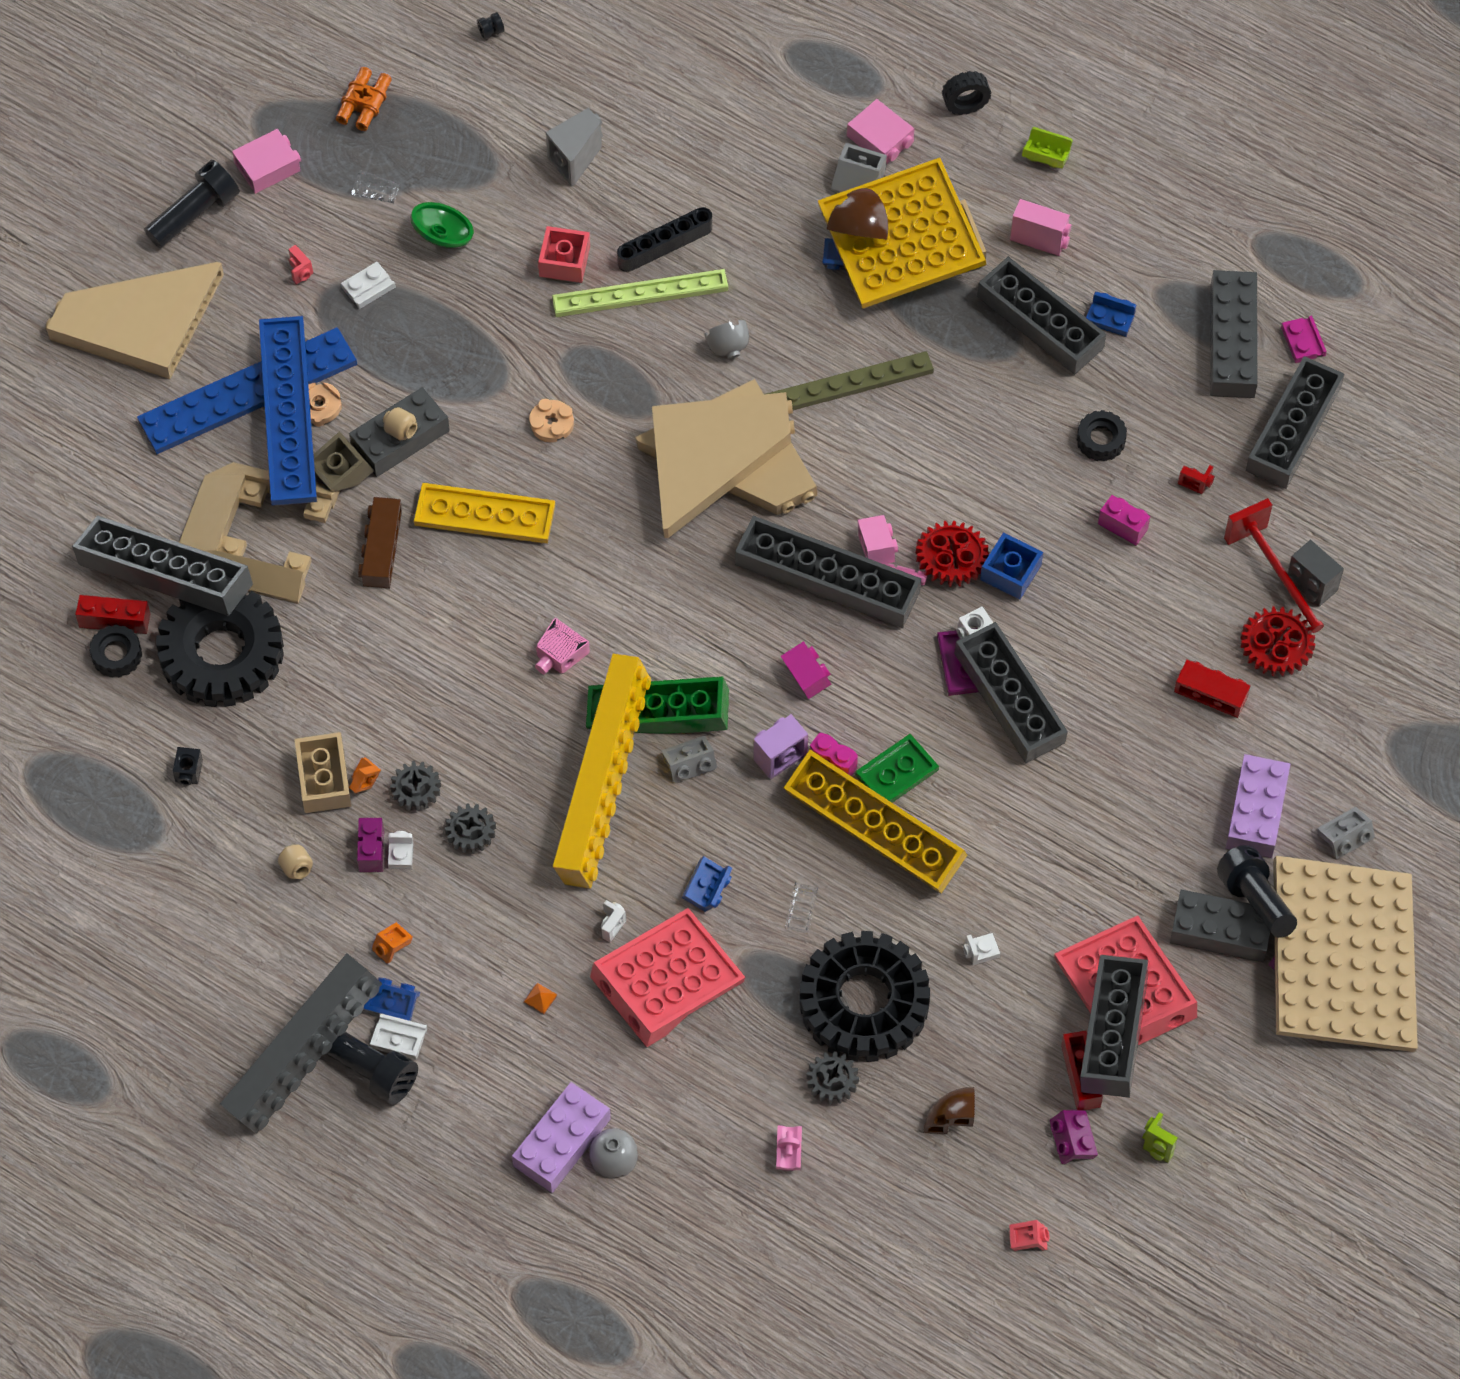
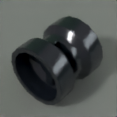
M498 12L492 13L488 18L482 17L477 19L478 29L483 39L490 38L494 33L500 34L505 31Z

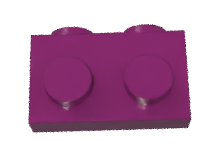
M1062 1110L1050 1119L1051 1130L1061 1164H1067L1073 1159H1094L1098 1156L1086 1111Z

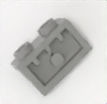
M705 735L661 750L674 783L717 768L714 750Z
M1357 807L1317 828L1318 835L1332 847L1333 856L1336 859L1375 837L1372 820Z

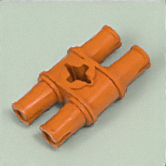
M361 67L355 80L349 83V88L341 99L342 106L336 115V121L346 125L353 111H357L361 114L356 122V128L361 131H367L373 117L379 114L382 102L386 100V91L392 81L391 77L386 73H381L375 86L372 87L367 85L372 71L367 67Z

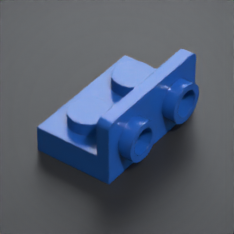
M1095 292L1086 318L1100 329L1127 337L1135 317L1137 305L1129 300L1112 297L1107 293Z
M378 977V980L382 983L379 987V992L375 997L369 999L364 1005V1009L411 1021L416 999L420 996V992L415 991V986L401 983L400 987L392 985L393 980Z

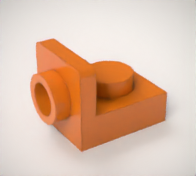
M366 757L361 758L353 773V781L349 788L355 793L371 789L381 769Z
M396 922L377 933L372 951L388 964L392 961L395 952L411 943L413 936Z

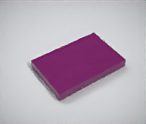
M957 630L937 632L948 696L979 692L954 654L956 641L960 640Z

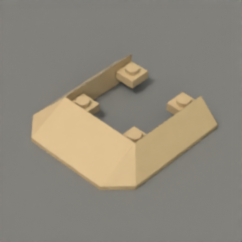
M233 462L205 475L179 543L247 565L253 582L248 592L253 591L256 594L298 604L311 564L310 556L289 551L284 567L243 557L247 546L246 541L227 536L239 503L262 507L266 494L270 493L269 471ZM316 482L317 502L307 503L303 513L304 518L326 523L331 508L333 509L340 490L332 492L326 484Z

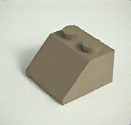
M340 431L314 453L315 472L332 492L358 486L374 471Z

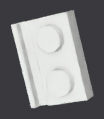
M378 262L341 283L342 289L356 303L359 309L396 288L395 282L390 279Z
M380 1014L370 1047L387 1053L397 1051L407 1058L417 1060L425 1032L427 1031V1025Z

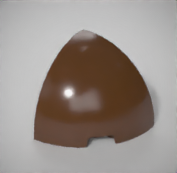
M861 188L848 193V198L841 205H836L830 215L827 230L867 238H888V219L884 204L880 197L869 188Z
M974 1087L956 1089L941 1097L928 1113L923 1133L948 1134L949 1126L973 1127L975 1115Z

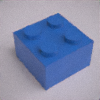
M1003 532L982 565L980 580L1021 600L1042 566L1043 552Z

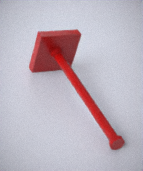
M1267 498L1229 515L1224 535L1227 544L1230 545L1252 535L1309 622L1312 633L1320 631L1324 624L1322 621H1318L1260 532L1268 527L1273 506L1270 500Z

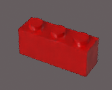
M79 595L75 615L79 628L100 630L109 625H119L132 629L134 633L147 634L151 614L147 601Z
M1186 659L1176 680L1174 692L1238 718L1248 698L1251 685L1242 679L1229 677L1222 671L1209 669L1200 662Z
M1087 1030L1063 1034L1061 1043L1077 1110L1101 1108L1103 1099L1101 1094L1081 1092V1071Z

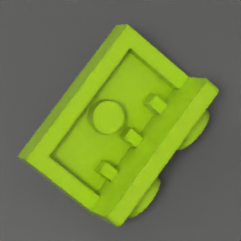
M1032 127L1029 140L1023 148L1022 157H1026L1033 162L1039 161L1048 164L1053 168L1063 169L1069 158L1073 139Z
M1159 1112L1155 1118L1151 1116L1144 1128L1146 1131L1142 1137L1145 1140L1143 1149L1150 1152V1155L1156 1160H1164L1169 1163L1174 1154L1178 1137L1160 1128L1164 1114Z

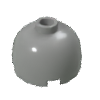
M738 320L739 325L734 326L732 322L721 324L709 330L710 334L705 332L704 335L710 350L718 356H727L728 359L740 356V351L746 348L750 337L745 320Z
M618 1128L601 1131L593 1139L589 1149L593 1169L601 1176L609 1179L628 1175L635 1168L638 1160L637 1145L633 1137L626 1131Z

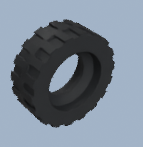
M977 71L962 72L953 76L943 85L942 96L948 111L958 115H967L982 109L989 102L992 94L986 77ZM974 90L968 95L959 96L963 92Z
M1101 410L1093 411L1091 414L1088 413L1084 419L1082 418L1078 426V448L1081 449L1082 454H1085L1089 459H1094V461L1115 459L1124 450L1127 428L1124 421L1118 415H1114L1113 412ZM1097 427H1104L1112 432L1113 438L1108 444H1097L1092 440L1091 432Z
M109 625L104 629H100L92 637L93 640L90 642L89 649L91 659L96 670L100 671L102 675L119 678L124 675L127 676L130 672L137 669V665L141 662L142 648L137 634H134L132 629H128L126 626ZM112 642H121L126 645L127 654L121 660H109L105 656L107 645Z

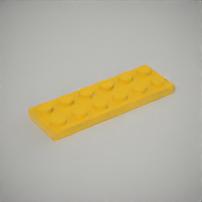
M422 483L414 526L548 544L556 503L555 500Z

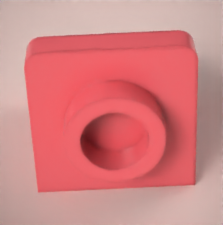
M294 245L288 250L290 255L289 263L294 268L291 271L293 282L297 285L301 281H306L313 274V268L307 256Z
M1038 1220L1009 1225L1012 1250L1018 1251L1038 1247L1042 1251L1047 1250V1242L1050 1239L1049 1231Z

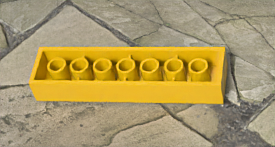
M812 750L808 751L784 786L785 791L789 795L940 894H942L967 857L964 849Z

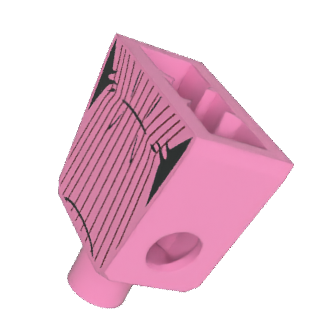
M554 618L537 644V656L540 660L535 665V668L543 675L551 668H554L559 673H564L590 653L589 641L557 618Z

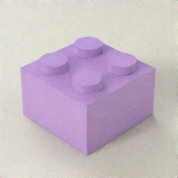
M792 714L786 718L778 719L771 728L760 731L754 738V761L770 780L804 758L808 752V733Z

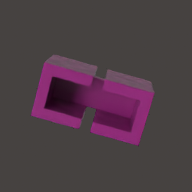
M359 818L357 851L359 872H383L382 818Z

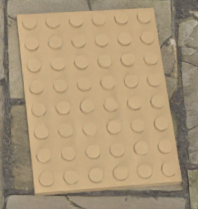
M1276 856L1273 859L1274 889L1297 919L1296 929L1290 935L1283 938L1275 937L1276 1035L1415 1052L1418 1049L1412 874Z

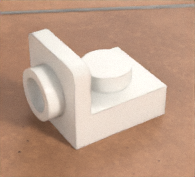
M405 831L389 833L388 868L412 869L414 844L412 834Z
M605 900L603 909L604 913L608 916L604 918L601 924L602 938L611 943L626 922V914L620 904Z
M993 933L977 938H972L971 934L966 936L963 951L966 958L971 959L973 965L1000 958V951Z

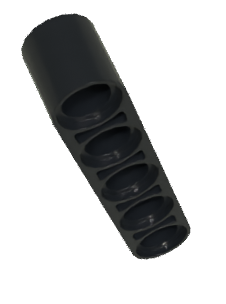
M706 207L697 208L622 244L617 249L619 269L624 272L633 271L708 235L713 227L711 210Z

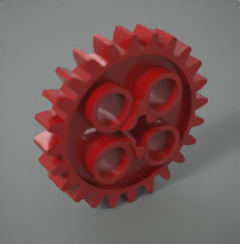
M954 520L952 525H948L944 521L942 527L938 523H935L934 529L927 527V533H921V539H918L915 551L917 555L916 562H920L919 569H925V576L932 574L931 581L937 578L940 579V585L948 581L949 587L952 586L953 582L961 586L963 580L967 584H970L971 578L977 580L978 574L981 575L982 565L989 556V546L985 545V538H979L980 531L973 533V526L966 529L964 528V522L957 526ZM953 557H955V565L957 569L954 568Z
M1272 606L1271 612L1263 608L1262 615L1255 612L1254 619L1248 618L1247 624H1244L1243 632L1241 633L1240 639L1242 641L1240 647L1245 648L1243 656H1249L1248 663L1256 662L1254 669L1263 667V674L1271 670V674L1274 676L1276 671H1279L1280 675L1284 677L1285 671H1288L1291 675H1293L1294 668L1301 671L1302 664L1307 666L1309 659H1312L1316 645L1313 643L1315 635H1312L1310 627H1307L1308 621H1300L1301 614L1293 616V609L1285 613L1284 607H1281L1280 612H1277L1274 606ZM1271 626H1278L1279 629L1272 628ZM1290 639H1296L1298 642H1293ZM1257 641H1263L1266 644H1260ZM1276 654H1282L1285 657H1278Z

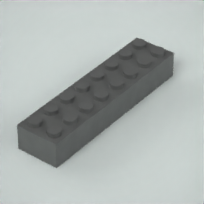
M98 515L72 546L80 566L227 616L231 614L253 585L247 565Z
M754 515L735 551L736 566L901 628L904 627L921 589V578Z
M346 953L222 1100L220 1105L256 1134L259 1130L264 1129L274 1112L283 1107L285 1099L290 1093L298 1089L301 1080L306 1074L314 1070L316 1062L321 1056L330 1051L332 1043L337 1037L346 1032L348 1024L353 1018L361 1014L364 1005L369 999L377 995L382 983Z

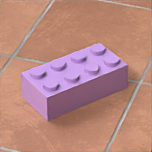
M1244 754L1225 849L1231 850L1240 845H1250L1256 848L1261 856L1272 858L1290 763Z
M570 1082L512 1155L513 1167L553 1193L592 1144L593 1139L611 1120L610 1108Z

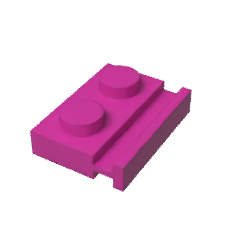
M1312 316L1281 324L1282 332L1295 363L1301 362L1304 356L1310 359H1316L1317 356L1321 355L1322 357L1326 356V348Z

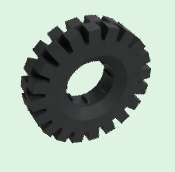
M253 591L249 595L245 594L229 616L180 599V607L172 604L166 612L168 620L162 619L158 627L160 635H157L156 647L163 675L168 683H172L173 689L180 696L186 693L187 700L198 704L200 699H203L205 706L217 707L219 700H223L224 707L236 705L235 698L241 697L243 702L254 698L253 690L256 689L262 693L269 686L268 678L275 679L279 672L278 664H282L284 656L282 632L277 615L274 616L273 608L267 601L262 604L260 595ZM228 630L238 634L240 639L243 638L245 646H242V653L230 663L222 665L210 664L197 654L201 640L214 631Z
M861 931V937H854L853 932L841 934V941L837 942L832 938L824 943L823 951L817 949L810 957V965L806 964L804 968L802 982H800L799 1001L803 1022L808 1032L813 1031V1039L820 1046L827 1044L828 1052L832 1054L837 1052V1057L843 1052L846 1053V1060H853L855 1062H858L859 1056H866V1062L878 1061L879 1055L882 1054L888 1059L897 1055L898 1048L902 1047L905 1050L913 1043L914 1036H919L924 1028L930 1004V987L926 969L922 970V961L916 953L913 955L909 954V946L902 941H899L897 945L893 944V937L881 933L878 939L873 938V931ZM871 975L880 979L881 983H885L889 989L887 999L890 1000L884 1008H880L879 1012L865 1015V1013L857 1014L849 1010V1007L842 1003L840 999L842 997V990H840L842 985L846 981L849 982L850 978L854 976Z

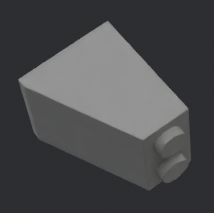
M589 108L546 132L547 157L571 186L576 184L602 148V121L599 115L594 114Z

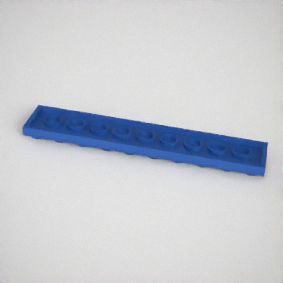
M303 316L259 319L271 505L317 502Z
M338 327L305 341L308 384L318 383L358 365L357 359ZM262 361L137 416L138 422L156 455L264 407Z

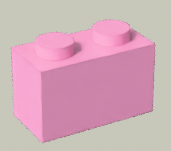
M880 515L859 519L858 536L865 557L882 564L895 562V553L898 552V545L896 539H892V526L890 523L887 524L885 516Z

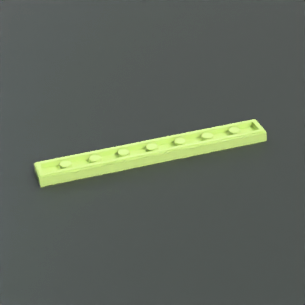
M725 269L556 294L552 295L555 316L562 317L728 291V283Z

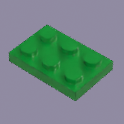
M908 734L856 770L855 776L862 784L893 803L939 771V765L911 734Z

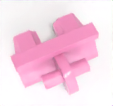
M778 1125L776 1169L786 1171L801 1170L802 1126L785 1127Z

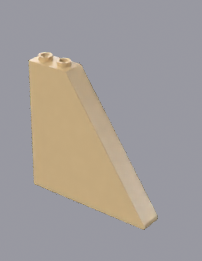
M214 262L65 293L62 300L57 302L53 317L49 318L46 323L49 340L171 379L224 276L222 263Z
M754 379L712 400L764 394ZM654 428L636 436L638 449L657 458ZM792 443L728 491L776 515L789 513L795 506L801 503H809L818 496L817 486Z
M786 392L652 406L664 538L671 537L791 443V434H795L794 420L789 421V414H793L792 400H787Z

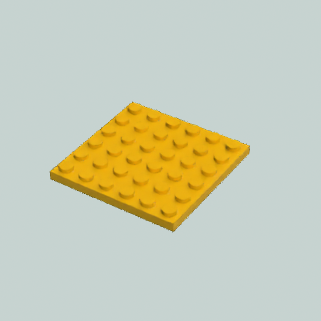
M940 157L818 200V206L826 224H828L835 206L841 205L848 198L847 194L854 190L869 188L880 197L884 204L888 219L887 239L860 237L829 230L862 309L986 265V259Z

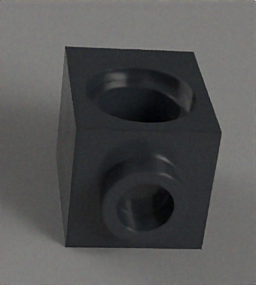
M177 747L172 771L175 782L182 785L199 783L203 763L201 749ZM185 766H192L188 770L183 769Z

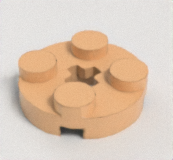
M323 382V385L311 383L308 384L311 423L321 427L325 423L334 420L342 410L340 393L329 383ZM315 401H324L322 406L315 405Z
M542 399L530 413V428L534 435L542 441L557 442V439L568 437L573 430L574 417L572 408L561 401ZM555 418L557 422H552V424H548L547 419Z

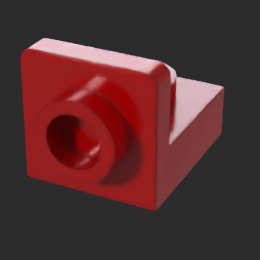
M1209 465L1205 474L1195 468L1183 466L1180 471L1178 484L1203 494L1206 487L1210 488L1215 476L1212 475L1214 467Z

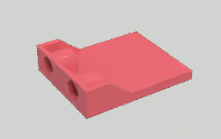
M689 908L595 961L590 978L646 1047L667 1036L689 1014L742 984L745 980L742 972Z
M1138 915L1054 954L1056 962L1090 1014L1100 955L1148 960V981L1138 1045L1197 1018L1196 999Z

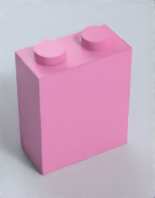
M876 99L847 124V137L859 147L887 155V164L890 161H894L903 149H907L913 144L914 128Z
M278 129L232 151L234 164L255 194L300 172L299 162H301L299 153L291 149L289 139L286 135L282 136Z
M1020 199L1013 214L1010 240L1060 256L1062 249H1067L1070 240L1069 233L1072 226L1069 224L1070 215Z

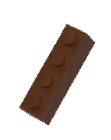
M374 497L373 505L368 506L370 524L365 525L364 537L367 538V543L362 545L361 557L364 558V562L359 564L358 577L362 578L364 587L390 589L402 515L401 499Z

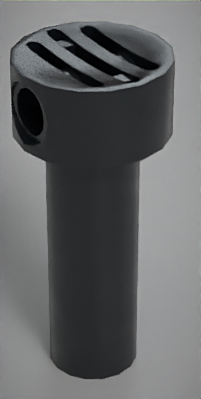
M211 159L195 173L198 183L144 228L146 235L157 247L162 248L214 203L224 207L240 193L234 179L218 162Z
M1240 845L1225 853L1219 861L1217 873L1230 893L1237 897H1246L1275 937L1283 938L1290 935L1296 929L1297 919L1269 883L1270 868L1256 848L1250 845Z
M347 1032L338 1036L332 1043L330 1051L326 1053L369 1079L371 1093L392 1105L399 1103L405 1098L418 1074L417 1063L401 1053L392 1051L385 1056Z

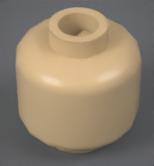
M397 407L384 415V430L387 434L401 441L411 438L415 434L417 423L413 414Z
M299 844L285 847L278 857V864L290 879L305 878L313 866L311 857L305 848Z

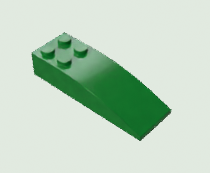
M724 677L651 681L650 688L646 690L644 696L645 707L639 714V728L634 733L671 734L727 730L729 687ZM604 685L588 686L587 729H592Z

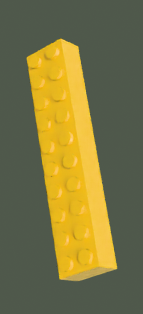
M612 654L553 863V868L564 885L591 889L593 881H596L598 876L597 866L599 859L601 860L604 855L603 844L605 838H608L610 833L609 822L616 811V797L621 793V779L628 767L627 757L633 750L634 732L638 731L639 714L645 707L644 696L646 690H649L651 685V677L639 657Z

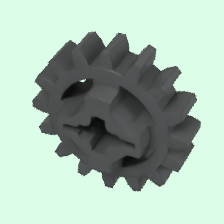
M412 761L410 767L404 763V770L396 769V776L391 777L392 784L390 789L393 792V799L398 800L400 807L406 804L407 810L415 806L416 810L419 811L421 805L426 809L429 808L428 802L435 803V796H440L441 794L439 789L441 787V780H438V772H433V766L431 765L425 768L424 762L416 766L415 761ZM415 781H417V785H418V786H417V791H415V788H414Z
M467 803L466 809L458 806L457 813L450 812L451 819H446L447 827L445 828V834L448 835L449 843L454 842L455 850L462 847V853H465L467 849H471L472 854H475V848L483 851V844L491 845L490 838H495L494 830L496 829V823L493 822V814H488L486 807L479 810V804H476L474 808H470V804Z
M825 1052L824 1059L818 1056L815 1057L816 1065L810 1063L809 1070L811 1072H807L806 1078L809 1080L807 1087L813 1088L812 1096L819 1094L820 1102L827 1098L831 1105L833 1099H837L839 1104L842 1103V1097L849 1100L851 1097L850 1092L855 1093L857 1090L855 1084H859V1077L856 1076L858 1075V1068H852L854 1061L846 1062V1055L843 1054L839 1058L837 1057V1052H834L832 1057H829L827 1052ZM843 1070L847 1072L849 1079L843 1074ZM817 1077L819 1078L818 1080L823 1083L822 1087L819 1085Z

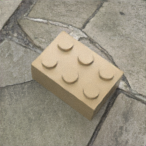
M341 732L294 739L305 813L352 807Z

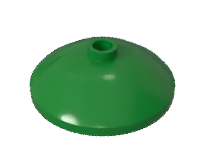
M436 202L421 203L413 208L410 215V221L415 231L426 241L440 247L458 248L467 245L474 234L473 226L468 218L458 210L445 204Z

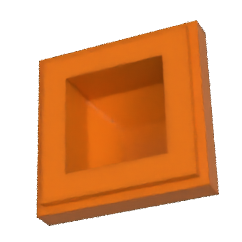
M537 983L524 1003L545 1014L557 997V994Z

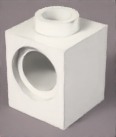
M980 607L959 618L958 628L956 629L957 634L962 639L992 624L993 621L984 608ZM970 626H976L978 629H971Z

